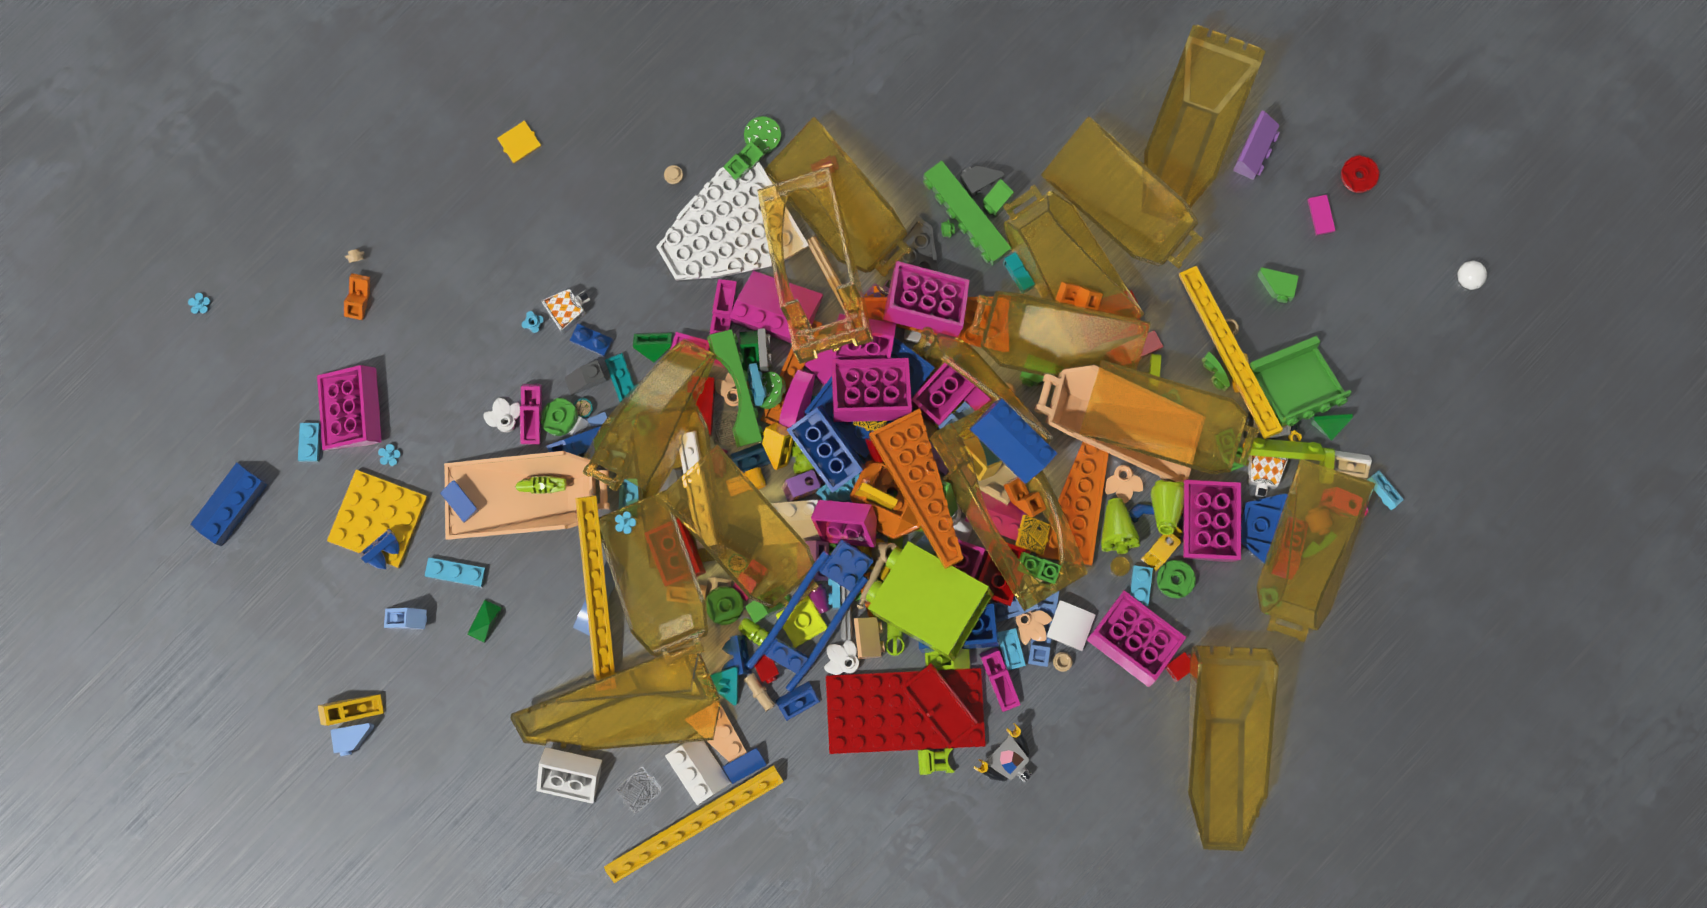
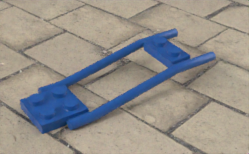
M843 539L830 555L823 551L808 571L768 636L746 663V666L752 669L762 655L765 654L770 659L796 673L786 686V689L792 692L814 664L852 602L869 579L864 576V573L874 562L872 557ZM819 571L849 590L850 593L810 656L807 657L802 652L776 638V636Z

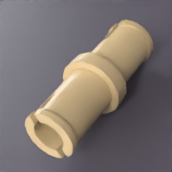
M754 673L744 679V682L753 692L752 696L757 698L765 712L776 705L767 694L766 687L761 685Z

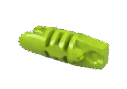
M552 476L531 477V479L518 481L516 489L519 492H531L532 494L566 490V478Z
M748 618L742 619L741 625L738 627L739 632L758 644V646L762 644L770 633Z

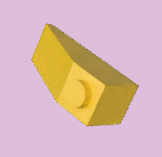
M381 694L317 705L320 723L325 726L384 713Z

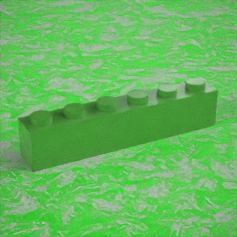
M942 160L924 173L923 183L926 188L933 190L936 194L935 199L940 205H945L947 208L946 212L951 219L955 218L961 232L968 234L971 238L969 239L970 243L974 248L978 247L982 252L981 256L986 263L990 262L993 266L1011 252L1010 245Z

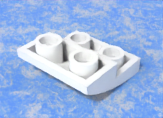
M1060 600L1046 637L1083 651L1095 614Z

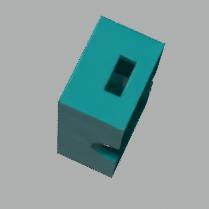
M1014 252L1004 258L1003 264L1022 295L1033 289L1035 283L1024 268L1017 253Z

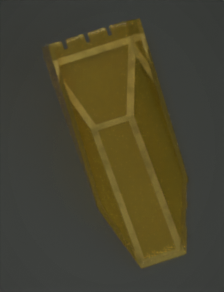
M1194 23L1144 151L1142 212L1176 225L1213 180L1216 179L1266 52L1265 49L1248 43L1246 50L1242 48L1245 42L1230 37L1227 44L1225 43L1227 35L1212 30L1211 36L1208 37L1209 29Z
M1196 645L1191 651L1188 795L1203 849L1243 851L1251 835V828L1255 819L1260 815L1259 810L1264 799L1268 797L1279 665L1272 650L1267 651V648H1253L1252 654H1249V647H1233V651L1230 653V647L1213 646V652H1210V646Z
M686 647L632 665L511 714L510 719L523 743L546 746L547 741L561 743V748H566L567 744L581 745V750L587 751L714 740L721 703L718 701L720 699L719 693L698 649L693 650L692 647Z

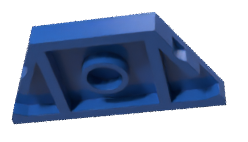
M1286 493L1245 502L1241 518V544L1267 566L1272 564L1288 497Z

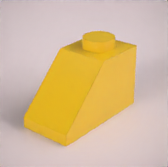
M774 423L765 428L762 443L775 470L788 465L793 444V438L787 431L788 428L779 423Z

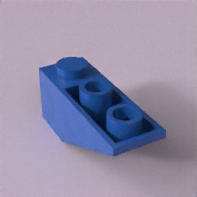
M602 425L547 445V449L549 452L565 451L579 455L609 444L611 440L606 426Z

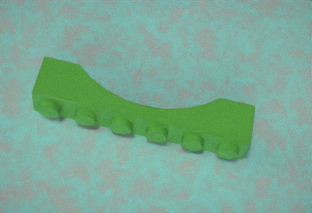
M732 329L711 334L707 337L711 354L728 370L737 389L738 413L732 428L736 446L739 448L762 441L763 430L761 426H758L756 420L758 412L756 407L753 408L752 405L753 393L747 387L748 375L746 370L743 371L741 365L743 357L741 352L737 350V335L733 334Z

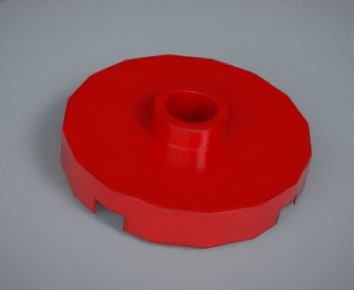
M1357 155L1344 163L1341 169V179L1348 190L1354 193H1365L1377 184L1379 169L1371 158ZM1356 173H1361L1362 178L1357 177Z

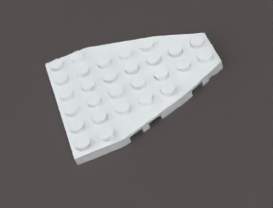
M760 162L737 181L723 167L720 168L711 181L707 182L700 193L695 195L678 214L672 227L668 229L665 237L657 245L659 253L675 280L719 278L777 266L809 247Z

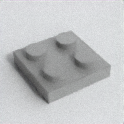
M758 329L759 362L761 372L764 374L769 372V368H773L771 353H768V349H771L770 334H766L765 329Z

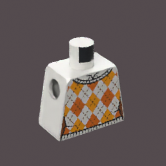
M567 289L541 302L562 334H565L585 316L586 313L581 306L590 301V298L585 291L574 296L571 290Z
M1248 453V484L1256 486L1255 496L1266 498L1268 488L1275 489L1278 487L1288 458L1251 456Z

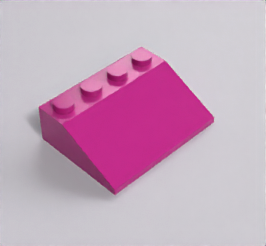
M896 261L883 320L957 339L964 324L970 280Z
M753 271L736 299L729 318L733 324L754 331L765 329L766 334H770L771 337L804 347L823 294Z
M909 358L832 360L833 422L894 421L911 413Z
M359 365L317 375L322 450L382 443L376 368Z
M1184 480L1183 558L1220 562L1241 560V483Z
M1124 590L1092 631L1087 641L1146 686L1150 687L1187 637Z

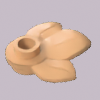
M728 373L725 380L716 379L715 389L717 393L724 397L725 402L729 406H738L737 389L731 375ZM736 394L737 399L731 400L730 396Z
M1127 465L1118 466L1114 471V475L1110 476L1105 482V493L1113 494L1116 492L1117 497L1123 499L1125 504L1131 499L1133 491H1143L1141 478L1134 475L1132 469ZM1126 472L1127 477L1122 478L1120 473Z
M1038 610L1016 616L1019 640L1024 645H1027L1031 638L1036 641H1046L1047 635L1044 625L1052 621L1050 615ZM1024 616L1028 617L1027 623L1022 622Z

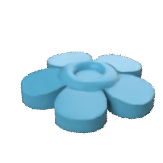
M196 293L195 299L190 298L188 300V304L193 306L190 309L191 312L198 314L200 311L202 314H205L208 311L206 306L210 304V299L208 297L204 298L202 293Z
M388 444L386 449L380 448L378 451L380 456H384L380 458V463L386 465L388 461L391 466L396 465L397 460L395 458H399L401 455L399 450H394V445Z
M624 512L623 516L617 515L615 521L620 524H617L615 529L618 532L624 531L625 534H630L632 532L631 526H636V519L631 518L632 514L630 512Z

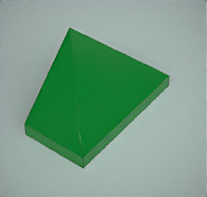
M672 333L634 334L633 348L653 363L671 347Z
M1353 414L1314 416L1310 420L1313 426L1332 441L1353 418Z
M484 600L467 635L485 643L502 608Z

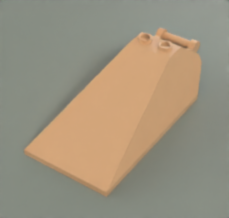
M1096 365L1063 369L1059 373L1058 378L1050 374L1044 375V385L1034 411L1047 416L1045 423L1171 482L1184 483V480L1189 479L1205 416ZM1051 385H1055L1050 407H1047L1046 403Z
M565 451L444 463L445 487L455 480L479 510L463 523L445 500L446 540L562 530L578 526L575 498L596 495V478H599L600 503L597 504L598 510H610L607 489L609 471H595V464L591 460ZM539 476L566 478V490L554 493L532 494L531 492H519L516 489V484L523 479Z

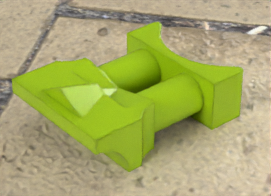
M945 748L944 751L938 752L918 750L919 775H927L935 771L954 773V770L948 764V756L953 748ZM945 759V763L934 764V760Z

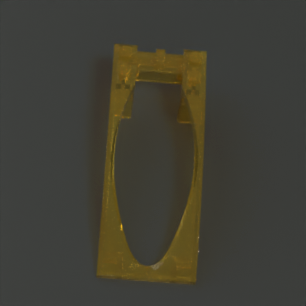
M829 167L758 189L757 192L779 304L787 319L793 352L799 363L817 359V353L830 349L833 352L838 351L840 346L854 343L856 347L874 341L856 262ZM796 189H803L810 193L831 220L842 242L850 283L836 287V291L843 304L846 319L813 329L800 302L793 297L784 261L783 230L785 207L789 195Z
M998 397L960 420L937 430L929 439L949 470V473L943 478L944 481L951 483L956 501L1021 607L1026 611L1087 575V571L1070 526L1043 470L1027 482L1026 486L1031 493L1039 491L1046 506L1043 513L1057 535L1059 565L1061 569L1056 583L1044 584L1038 581L1019 561L995 526L980 491L973 457L964 441L975 436L970 428L995 401L1000 399Z

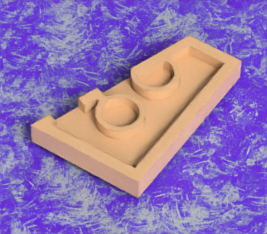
M720 702L685 720L729 762L747 753Z

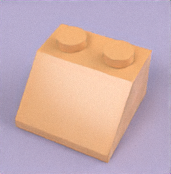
M877 617L854 618L858 659L882 657L881 653L885 652L884 641H880L879 633H883L882 622H878Z

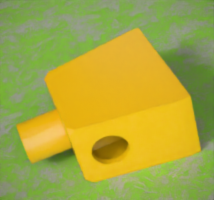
M1176 527L1170 535L1161 534L1141 560L1157 571L1180 545L1181 540L1179 538L1183 534L1181 529Z

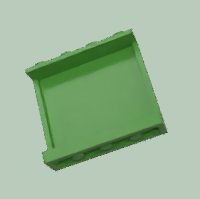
M1317 336L1252 361L1249 365L1282 427L1286 425L1289 427L1293 426L1303 418L1305 420L1310 419L1320 411L1321 413L1327 412L1335 405L1341 406L1348 401V397L1351 394V390L1346 392L1343 390L1317 347L1320 344V340Z

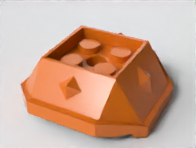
M873 460L866 461V468L861 471L850 494L852 503L871 504L877 516L876 532L895 540L921 528L884 461L881 463ZM862 483H866L886 494L892 490L897 491L898 495L895 498L898 501L896 506L890 510L868 500L866 497L854 494Z

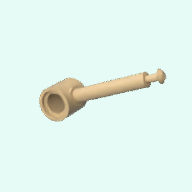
M877 542L875 547H872L871 554L877 562L861 594L860 604L857 605L858 609H864L862 606L864 602H867L866 595L868 590L877 580L884 563L886 564L889 555L897 547L896 544Z

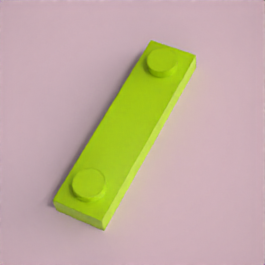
M1247 438L1246 447L1251 456L1324 461L1325 452L1321 443Z

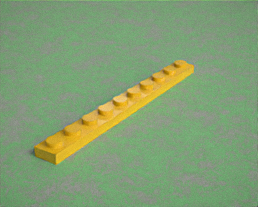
M1194 266L1180 272L1179 277L1263 438L1266 439L1282 432V426L1198 267Z
M592 495L575 499L594 680L615 673L597 496ZM613 677L596 684L595 690L602 691L616 688V679Z
M773 765L604 866L606 873L614 883L618 882L782 784L784 781Z

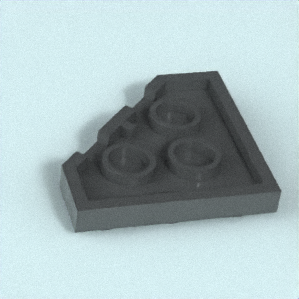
M916 216L883 258V262L893 269L896 261L939 272L933 228L919 216Z

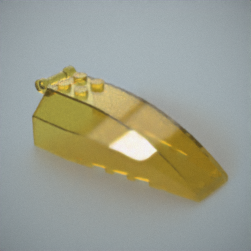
M686 339L675 345L634 386L604 421L584 455V458L590 460V462L584 467L583 474L588 477L592 476L609 485V488L617 491L624 479L655 497L674 465L682 445L681 440L684 432L689 427L688 422L692 412L696 409L695 404L699 394H702L704 383L709 376L716 355ZM600 465L617 474L616 477L612 479L596 470L597 466Z

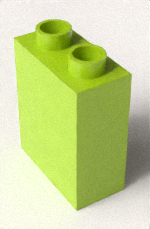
M908 541L904 549L897 546L889 555L886 567L891 570L884 582L876 580L868 590L866 600L871 603L868 609L877 618L954 662L994 594L989 586L953 566L945 569L939 558Z

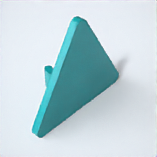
M732 667L703 678L707 685L734 706L738 704L737 667Z

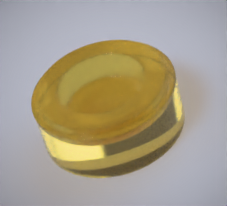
M1116 557L1112 560L1110 570L1115 576L1121 577L1129 572L1130 563L1126 558Z

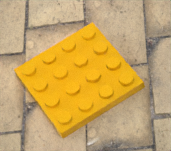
M355 470L327 541L361 553L390 528L398 541L399 553L390 554L384 550L381 552L386 559V564L400 568L428 497Z

